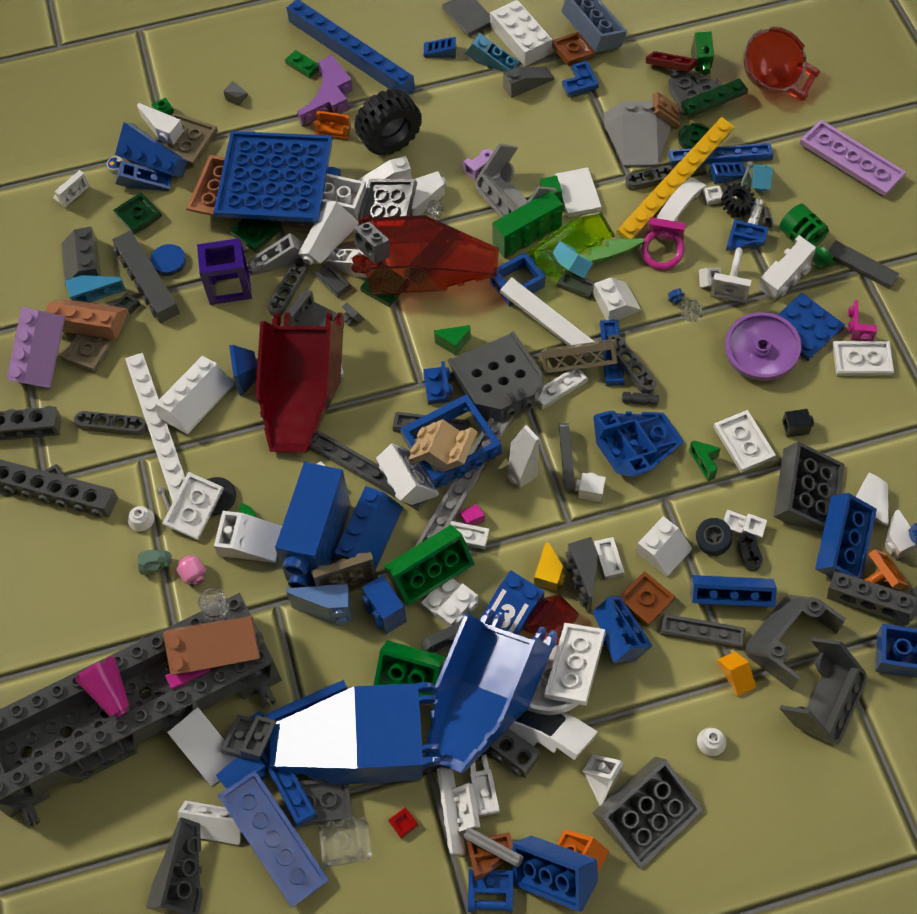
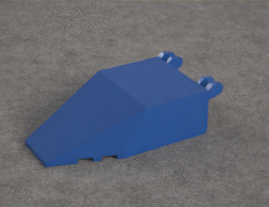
M487 609L481 620L466 613L432 695L436 697V702H434L433 710L430 712L432 721L431 730H428L427 744H438L440 750L434 753H426L425 757L437 756L440 758L441 765L463 774L530 707L552 649L556 645L558 635L556 631H550L546 641L543 642L546 636L545 627H540L535 637L528 639L499 629L502 627L505 619L504 613L499 612L496 614L492 626L490 625L494 618V611L492 609Z
M421 682L416 684L354 686L277 722L270 737V768L296 775L297 773L306 775L315 780H325L334 785L421 780L423 768L440 764V758L437 756L423 758L422 753H434L440 749L438 744L422 746L419 705L436 702V697L432 695L419 697V693L435 691V684Z

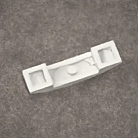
M694 178L688 179L669 198L656 218L677 222L679 215L694 198H698L703 188H706L707 185Z

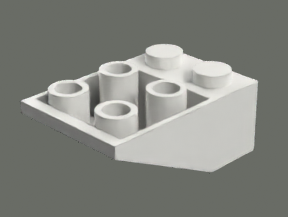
M223 511L214 548L217 555L221 557L276 563L278 555L275 546L282 526L244 513Z

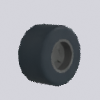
M709 518L698 526L696 541L704 553L718 556L724 554L732 544V531L724 520Z

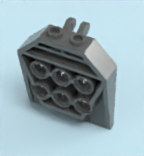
M514 331L452 359H447L465 395L469 396L483 417L503 421L523 411H528L536 406L544 387L543 373Z

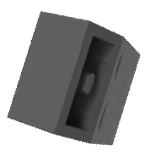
M591 537L569 543L568 552H565L567 571L572 572L573 586L575 590H579L580 604L586 608L587 613L591 612L598 552Z

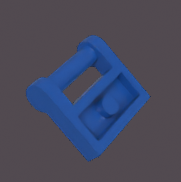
M469 869L468 912H475V910H505L506 913H513V870H493L479 881H475L473 869ZM475 894L506 895V901H475Z

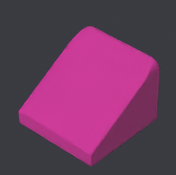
M477 504L459 511L465 524L475 526L485 521V515Z

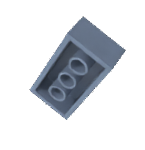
M565 0L561 12L595 52L622 46L627 30L601 0Z

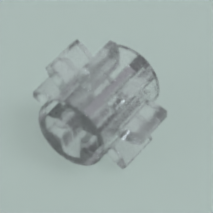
M688 299L686 305H681V317H685L687 322H697V318H702L703 305H700L697 300Z

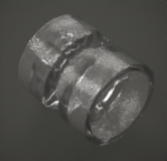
M209 588L201 593L198 598V605L208 623L229 618L231 609L221 590Z

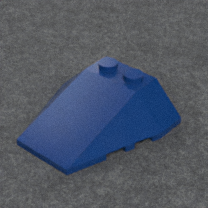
M607 411L596 414L593 417L596 444L618 474L634 477L647 473L684 442L664 413L642 412L641 414H632V411H626L625 414L615 411Z

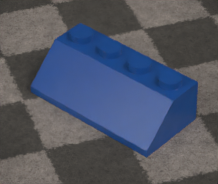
M365 486L335 550L336 560L350 559L359 553L371 552L376 570L403 510V506L383 491Z
M850 493L831 496L815 570L829 577H833L834 572L838 571L862 579L877 511L875 507Z
M532 835L513 842V851L523 856L519 867L513 865L514 886L575 911H583L598 882L597 859Z

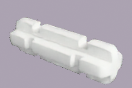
M758 198L754 201L755 203L748 223L756 225L758 224L763 206V200Z

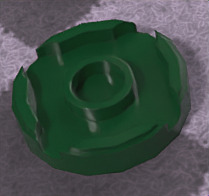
M700 123L684 125L679 131L678 142L683 149H692L710 129Z

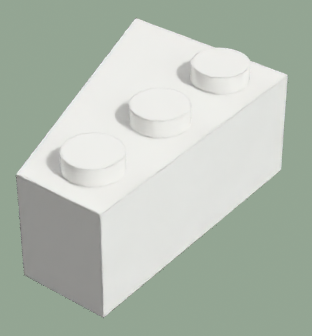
M800 235L795 239L796 243L792 249L787 248L784 251L786 255L779 262L775 261L760 279L758 288L773 300H776L779 296H784L791 285L795 286L803 274L807 275L812 268L810 265L816 247Z

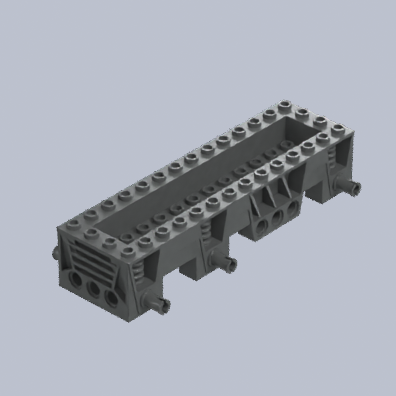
M237 593L229 598H220L221 602L217 600L215 605L153 635L147 634L145 635L146 638L142 636L139 642L112 654L116 659L130 704L126 708L128 712L117 719L115 715L109 718H102L104 710L76 682L74 677L79 676V673L90 666L1 708L0 810L10 818L22 812L26 827H33V822L36 825L40 823L34 805L50 798L47 788L67 778L83 781L136 754L137 743L161 731H164L168 738L171 737L167 732L197 707L204 714L203 710L238 692H241L244 699L258 693L265 708L270 707L267 698L274 705L276 699L269 687L281 682L282 679L265 642L258 648L259 659L213 667L211 672L174 690L170 688L165 675L170 674L163 632L172 628L251 616L241 594ZM104 658L98 662L103 663L104 661H106V659ZM151 690L152 693L149 698H141L143 691ZM71 728L73 730L72 735L68 738H63V732ZM32 748L31 756L23 758L24 750Z

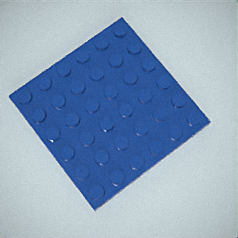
M231 131L213 212L214 217L318 223L333 142L332 136Z

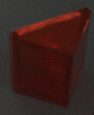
M558 593L544 598L524 625L523 630L536 635L540 627H545V640L550 631H556L558 634L556 645H558L564 623L573 624L578 618L579 613Z

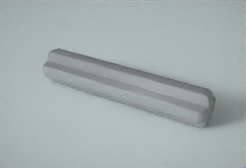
M472 828L466 830L464 834L466 840L516 867L521 865L522 855Z

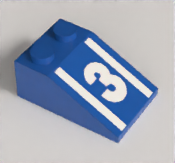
M511 570L499 585L482 616L487 609H492L494 611V618L490 624L492 626L496 614L499 612L504 613L505 619L502 627L499 629L520 635L544 602L545 591Z

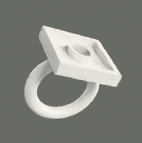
M738 247L735 250L730 275L715 273L710 296L746 303L752 280L737 277L743 253L742 248Z

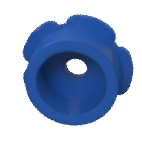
M681 288L670 291L668 293V301H673V304L683 301L685 292H682Z

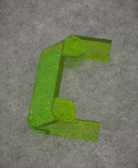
M602 212L582 215L574 218L531 248L527 254L534 259L536 265L548 276L557 277L564 274L562 270L564 267L558 263L553 254L559 241L573 247L580 254L587 248L601 246V241L614 238L615 235Z

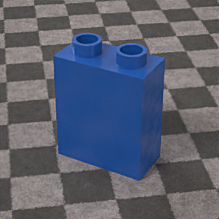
M308 462L303 463L275 546L285 578L289 581L288 585L291 588L316 586L312 570L321 565L328 566L333 564L335 550L340 542L351 507L342 469Z

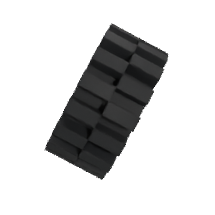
M733 183L732 186H728L721 197V206L724 205V211L728 210V215L730 212L733 217L736 214L737 217L748 214L755 203V197H753L755 194L754 192L750 193L752 190L750 187L746 189L747 185L744 184L742 187L741 183L737 185ZM732 196L739 197L744 204L735 202Z

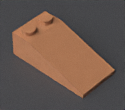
M209 155L187 205V211L214 216L213 212L225 158Z
M253 616L172 628L163 632L170 675L260 658Z

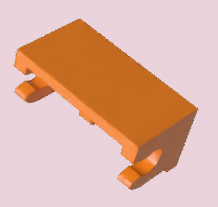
M317 111V121H314L315 135L332 136L334 139L348 140L351 131L350 115Z

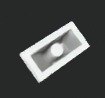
M896 510L893 514L885 539L886 550L889 554H892L895 560L917 550V545L909 537L908 530L911 527L900 510Z

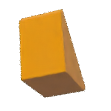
M736 651L717 659L720 668L737 697L756 689L749 662Z

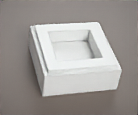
M720 185L703 188L702 193L707 206L722 202L721 197L723 193Z

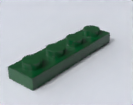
M738 78L682 101L681 107L688 117H692L746 95L748 88Z

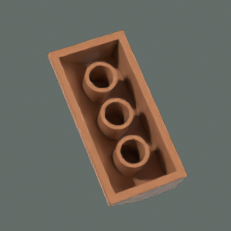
M67 299L49 302L45 310L48 313L65 316L62 332L117 340L129 311L127 308Z

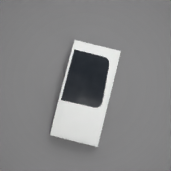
M526 710L509 727L510 730L531 745L535 746L539 742L553 753L559 749L573 760H576L598 732L565 712L556 715H544Z

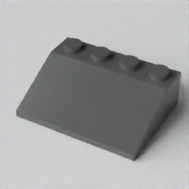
M799 441L784 448L774 517L790 525L824 531L831 496L841 494L844 463Z
M654 757L593 812V815L604 830L641 869L691 823L703 809L668 761L663 758Z

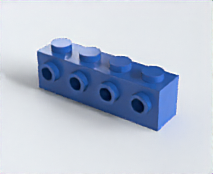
M692 575L690 595L692 603L775 607L777 587L774 579Z

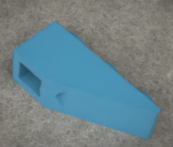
M480 32L465 53L479 64L504 72L516 68L519 63L518 60Z

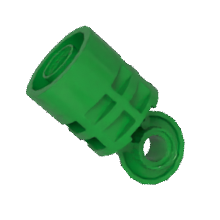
M801 203L794 206L781 220L779 229L794 243H796L795 239L800 235L814 245L816 249L812 261L821 270L824 267L836 265L832 261L835 257L823 245L820 248L817 247L829 232L828 226L805 204Z

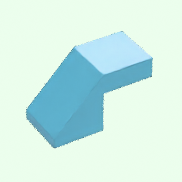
M559 241L551 254V257L563 267L582 278H585L593 265L591 260L578 254L573 247Z

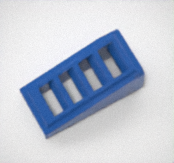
M456 37L425 42L424 57H456Z
M742 162L712 163L709 169L714 184L742 179L746 171Z

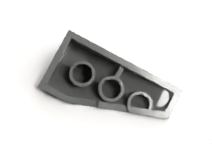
M183 817L179 818L152 883L146 905L147 909L164 914L199 913L203 896L199 875L202 874V866H199V852L201 851L200 823Z

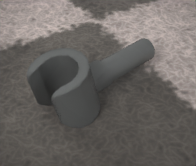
M764 207V218L761 225L765 227V222H768L770 227H772L774 220L769 216L768 208Z

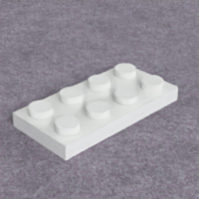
M564 623L544 693L546 699L587 706L606 635L605 629Z

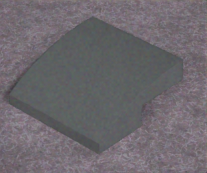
M238 714L221 748L222 754L245 759H260L277 721L258 715L254 719Z

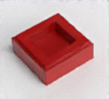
M406 807L388 820L401 839L419 826Z

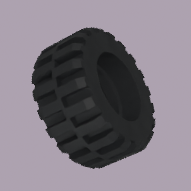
M387 89V91H380L379 94L371 96L370 100H366L363 103L364 106L360 107L358 115L355 117L354 127L357 135L366 148L377 155H390L395 151L402 150V147H406L411 140H414L422 124V114L419 108L405 91L399 89Z

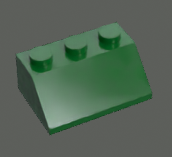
M387 640L380 649L374 685L416 684L421 682L436 685L446 657ZM433 691L419 693V697L423 695H433Z

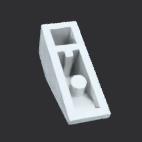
M138 103L137 106L142 119L158 139L173 145L184 132L181 120Z
M403 156L387 161L358 180L366 182L367 188L369 179H412L411 168L407 157Z

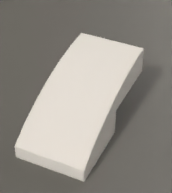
M730 510L725 512L723 519L730 526L733 534L742 535L748 533L759 539L763 537L767 520L748 513L747 516Z

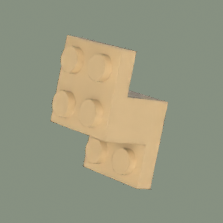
M443 419L435 423L433 422L419 430L417 434L418 439L410 450L409 461L416 464L425 460L442 472L461 466L466 461L478 431L472 427L459 431Z

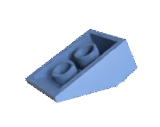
M348 584L286 588L292 608L332 624L345 625L347 622H352V599Z

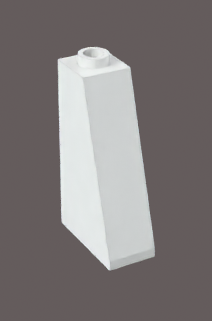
M337 201L326 202L321 210L319 222L314 223L298 255L309 265L321 264L360 222Z

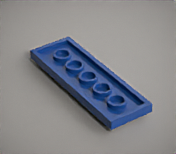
M255 770L218 795V798L291 908L329 881Z

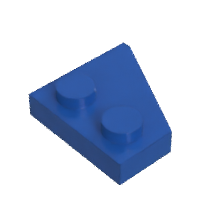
M734 220L726 251L736 250L738 247L745 249L764 246L769 227Z

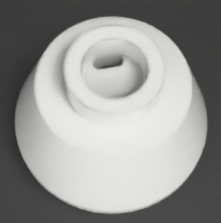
M137 506L130 511L128 524L134 531H146L153 525L155 517L150 509Z
M709 727L699 733L697 745L705 755L717 756L725 750L726 738L720 730Z

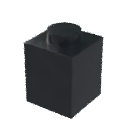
M808 409L785 412L782 423L786 437L808 435L811 428L814 426V419L812 415H809Z

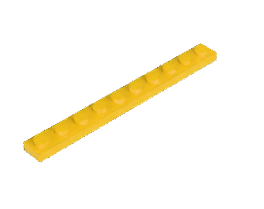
M721 117L624 221L616 233L624 239L635 238L649 223L650 217L653 218L662 209L674 192L696 172L730 135L735 126Z

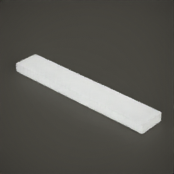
M512 277L500 289L502 295L565 344L574 345L595 342ZM585 353L583 358H586L590 353Z

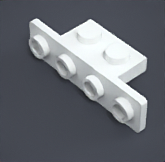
M440 767L437 768L444 813V825L448 839L447 846L450 854L463 856L466 855L463 833L468 828L476 829L480 827L474 785L467 783L456 787L454 771Z

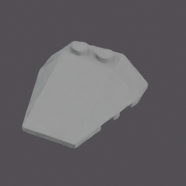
M622 101L604 113L605 131L608 132L610 141L614 144L623 167H658L672 126L654 114L656 109L653 108V101Z

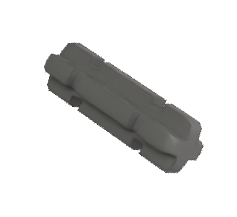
M623 392L622 402L630 403V401H633L632 403L636 404L650 403V405H658L659 395Z

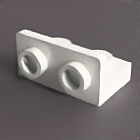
M79 170L72 175L70 179L55 191L54 200L63 207H67L90 187L85 174Z

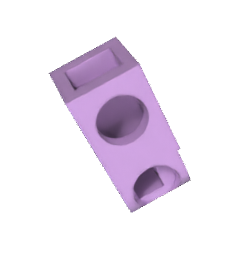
M484 149L473 160L467 158L463 161V172L475 181L493 151Z

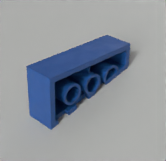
M123 122L115 155L173 176L183 177L187 163L186 159L168 149L148 133L139 129L135 124Z

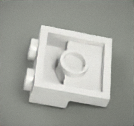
M452 578L433 590L421 602V606L447 627H450L462 621L466 613L472 612L477 607L478 595L463 583L460 585Z

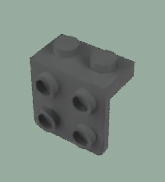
M307 288L302 294H299L296 302L286 312L291 313V326H325L327 313H332L333 322L337 317L336 312L314 302L313 293Z

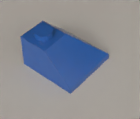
M229 345L233 377L241 396L247 392L257 379L258 358H256L255 352L252 350Z

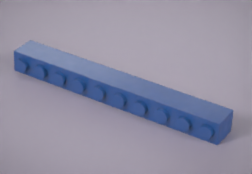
M295 0L286 7L290 23L388 89H399L405 91L408 95L415 90L414 76L310 6L300 0Z

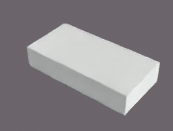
M614 538L594 541L604 580L624 576V569Z

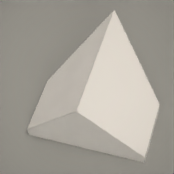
M592 754L582 772L585 774L599 806H601L622 772L624 763L621 760Z

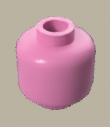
M188 555L178 562L179 566L176 571L185 584L193 583L195 586L204 580L203 576L207 570L199 557Z

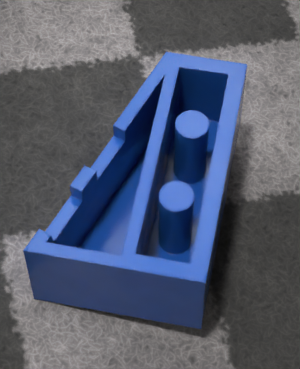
M620 596L608 597L593 610L599 628L605 629L606 635L604 640L613 663L636 661L653 647Z

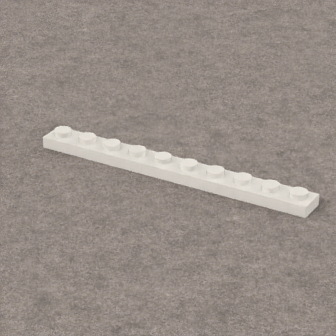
M142 352L125 358L173 502L185 479V475L167 422L159 419L157 416L155 403L159 398Z

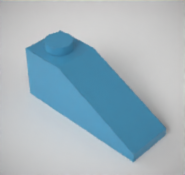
M81 275L65 281L71 300L89 303L126 291L121 277Z

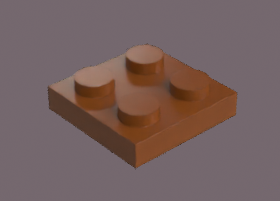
M579 32L552 40V48L567 66L595 57L596 52Z
M645 571L620 595L630 612L647 627L675 600V596Z

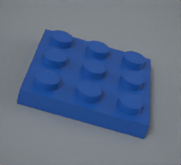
M803 293L778 314V316L789 321L797 330L801 340L800 356L807 361L811 360L845 326L843 322Z

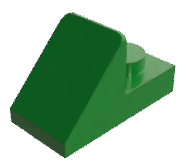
M694 440L690 444V454L707 481L715 479L717 465L714 459L719 457L721 449Z

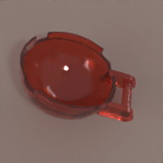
M771 27L770 29L757 31L748 41L743 53L744 70L753 85L766 92L777 93L786 91L802 101L807 99V93L815 78L819 76L820 70L806 62V54L803 49L805 45L799 37L781 27ZM804 72L809 74V77L801 90L796 85L803 78Z

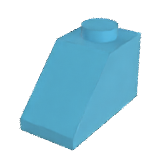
M753 164L751 187L755 188L756 192H766V189L770 190L773 168L770 165Z

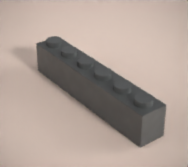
M130 230L112 239L115 245L112 247L115 255L121 257L119 260L123 268H128L127 274L131 281L135 280L136 283L134 285L138 293H143L142 299L146 306H151L149 310L154 318L157 317L160 323L180 314L176 302L132 231Z

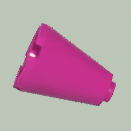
M114 655L105 658L106 661L103 663H95L74 678L110 717L115 715L117 719L128 712L126 708L130 704Z

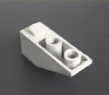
M335 248L322 262L325 265L330 264L333 268L344 273L362 278H368L376 267V264L357 249Z

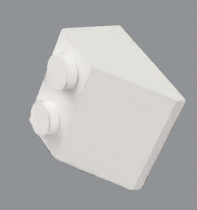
M608 278L594 283L593 297L606 320H619L641 312V308L626 282Z
M663 516L638 542L636 553L668 577L693 548L681 530Z

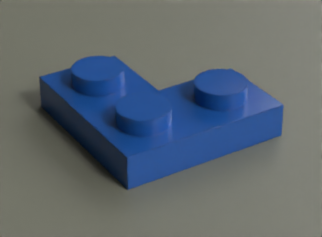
M587 61L573 64L571 70L575 77L562 81V86L568 97L599 88V83Z

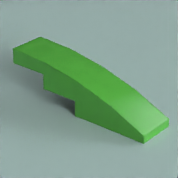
M644 238L608 240L605 245L606 247H592L589 255L582 256L591 260L593 264L609 261L637 249L644 242Z

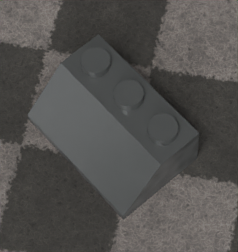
M92 226L74 229L62 242L65 281L81 275L101 276L97 238Z

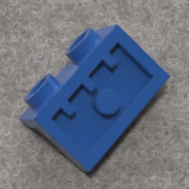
M445 361L441 362V367L423 369L428 404L450 402V394H453L452 383H448L447 380L450 378L449 367H445Z

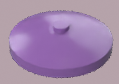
M757 312L743 316L730 327L725 341V353L731 366L743 376L758 381H770L785 376L795 367L801 353V340L797 330L786 319L772 313Z

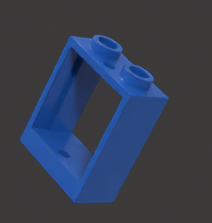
M526 253L489 272L491 285L509 307L514 303L500 293V289L507 283L503 277L525 266L534 279L524 283L522 286L531 293H535L545 287L546 275L542 269L539 270L534 259Z

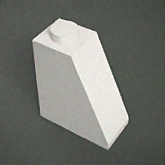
M438 171L416 178L418 183L410 213L413 220L417 219L445 195L446 180L440 176Z

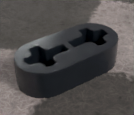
M742 534L739 537L737 548L743 565L748 571H757L763 561L757 541L751 534ZM744 540H746L747 543H751L749 546V550L747 548V545L743 544ZM750 555L752 556V559L754 561L757 560L755 565H753L752 562H749Z

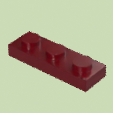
M653 51L646 57V64H651L654 67H666L669 70L677 69L681 70V72H690L697 66V59Z

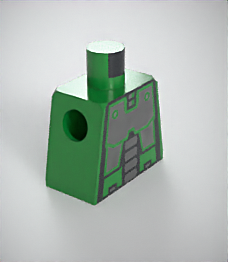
M712 31L695 33L691 48L692 58L697 59V66L694 70L701 71L702 75H708L711 72L710 69L714 60Z

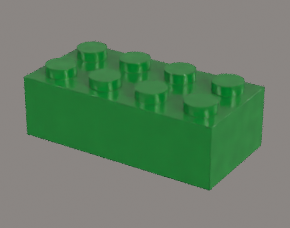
M550 190L492 222L494 247L506 258L509 255H514L518 250L528 247L534 241L544 238L548 233L558 230L562 226L563 203Z
M449 525L384 565V568L397 596L409 606L475 565L463 535L453 525Z

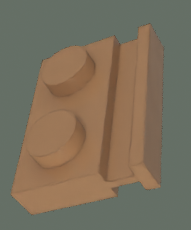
M659 92L652 95L653 108L656 109L654 114L675 129L680 127L679 106Z

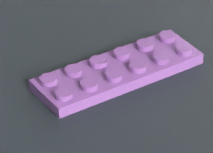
M820 120L809 130L799 143L884 197L906 174V171L823 120Z

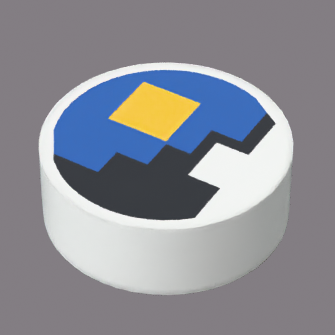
M118 156L110 158L107 161L109 171L117 173L123 159Z

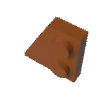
M510 832L488 836V838L513 850ZM467 841L475 881H479L506 862L476 844Z

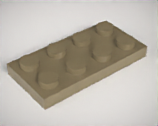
M98 301V303H97V304H100V305L111 306V305L105 304V303L100 302V301ZM130 312L126 316L120 333L131 318ZM77 334L62 358L65 362L96 372L116 340Z

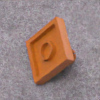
M876 549L868 553L879 570L865 578L866 581L879 585L887 579L893 588L905 590L909 587V584L886 553Z

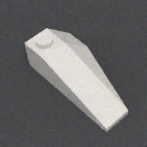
M527 425L517 434L510 446L507 477L512 484H516L519 488H522L538 476L539 438Z

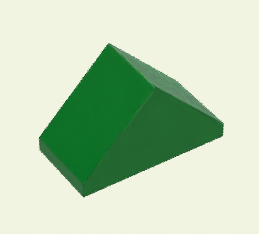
M470 325L434 330L435 344L456 356L471 339Z

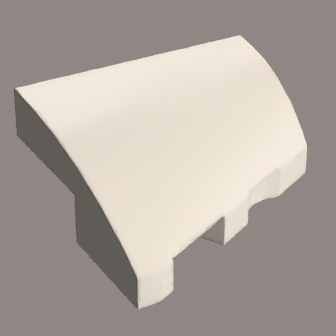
M868 473L856 497L877 509L874 521L888 526V484L876 475Z

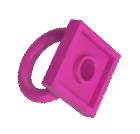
M650 217L648 235L645 237L641 247L643 259L649 266L658 270H667L673 268L681 261L684 254V243L682 240L686 223ZM655 237L661 240L675 241L677 253L671 261L659 263L650 257L648 248L650 242Z

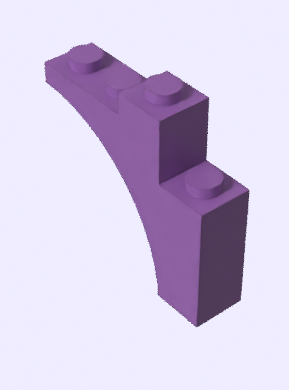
M333 55L318 61L319 71L323 78L322 85L316 97L308 105L297 111L298 120L302 127L317 120V111L343 114L348 111L347 98L344 95L353 91L352 80Z

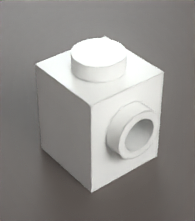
M582 473L581 480L577 479L575 490L579 491L578 499L601 503L606 477L598 476L595 473Z

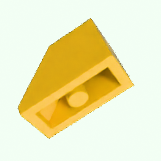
M545 542L534 576V585L557 592L559 585L563 586L566 574H563V565L550 543Z

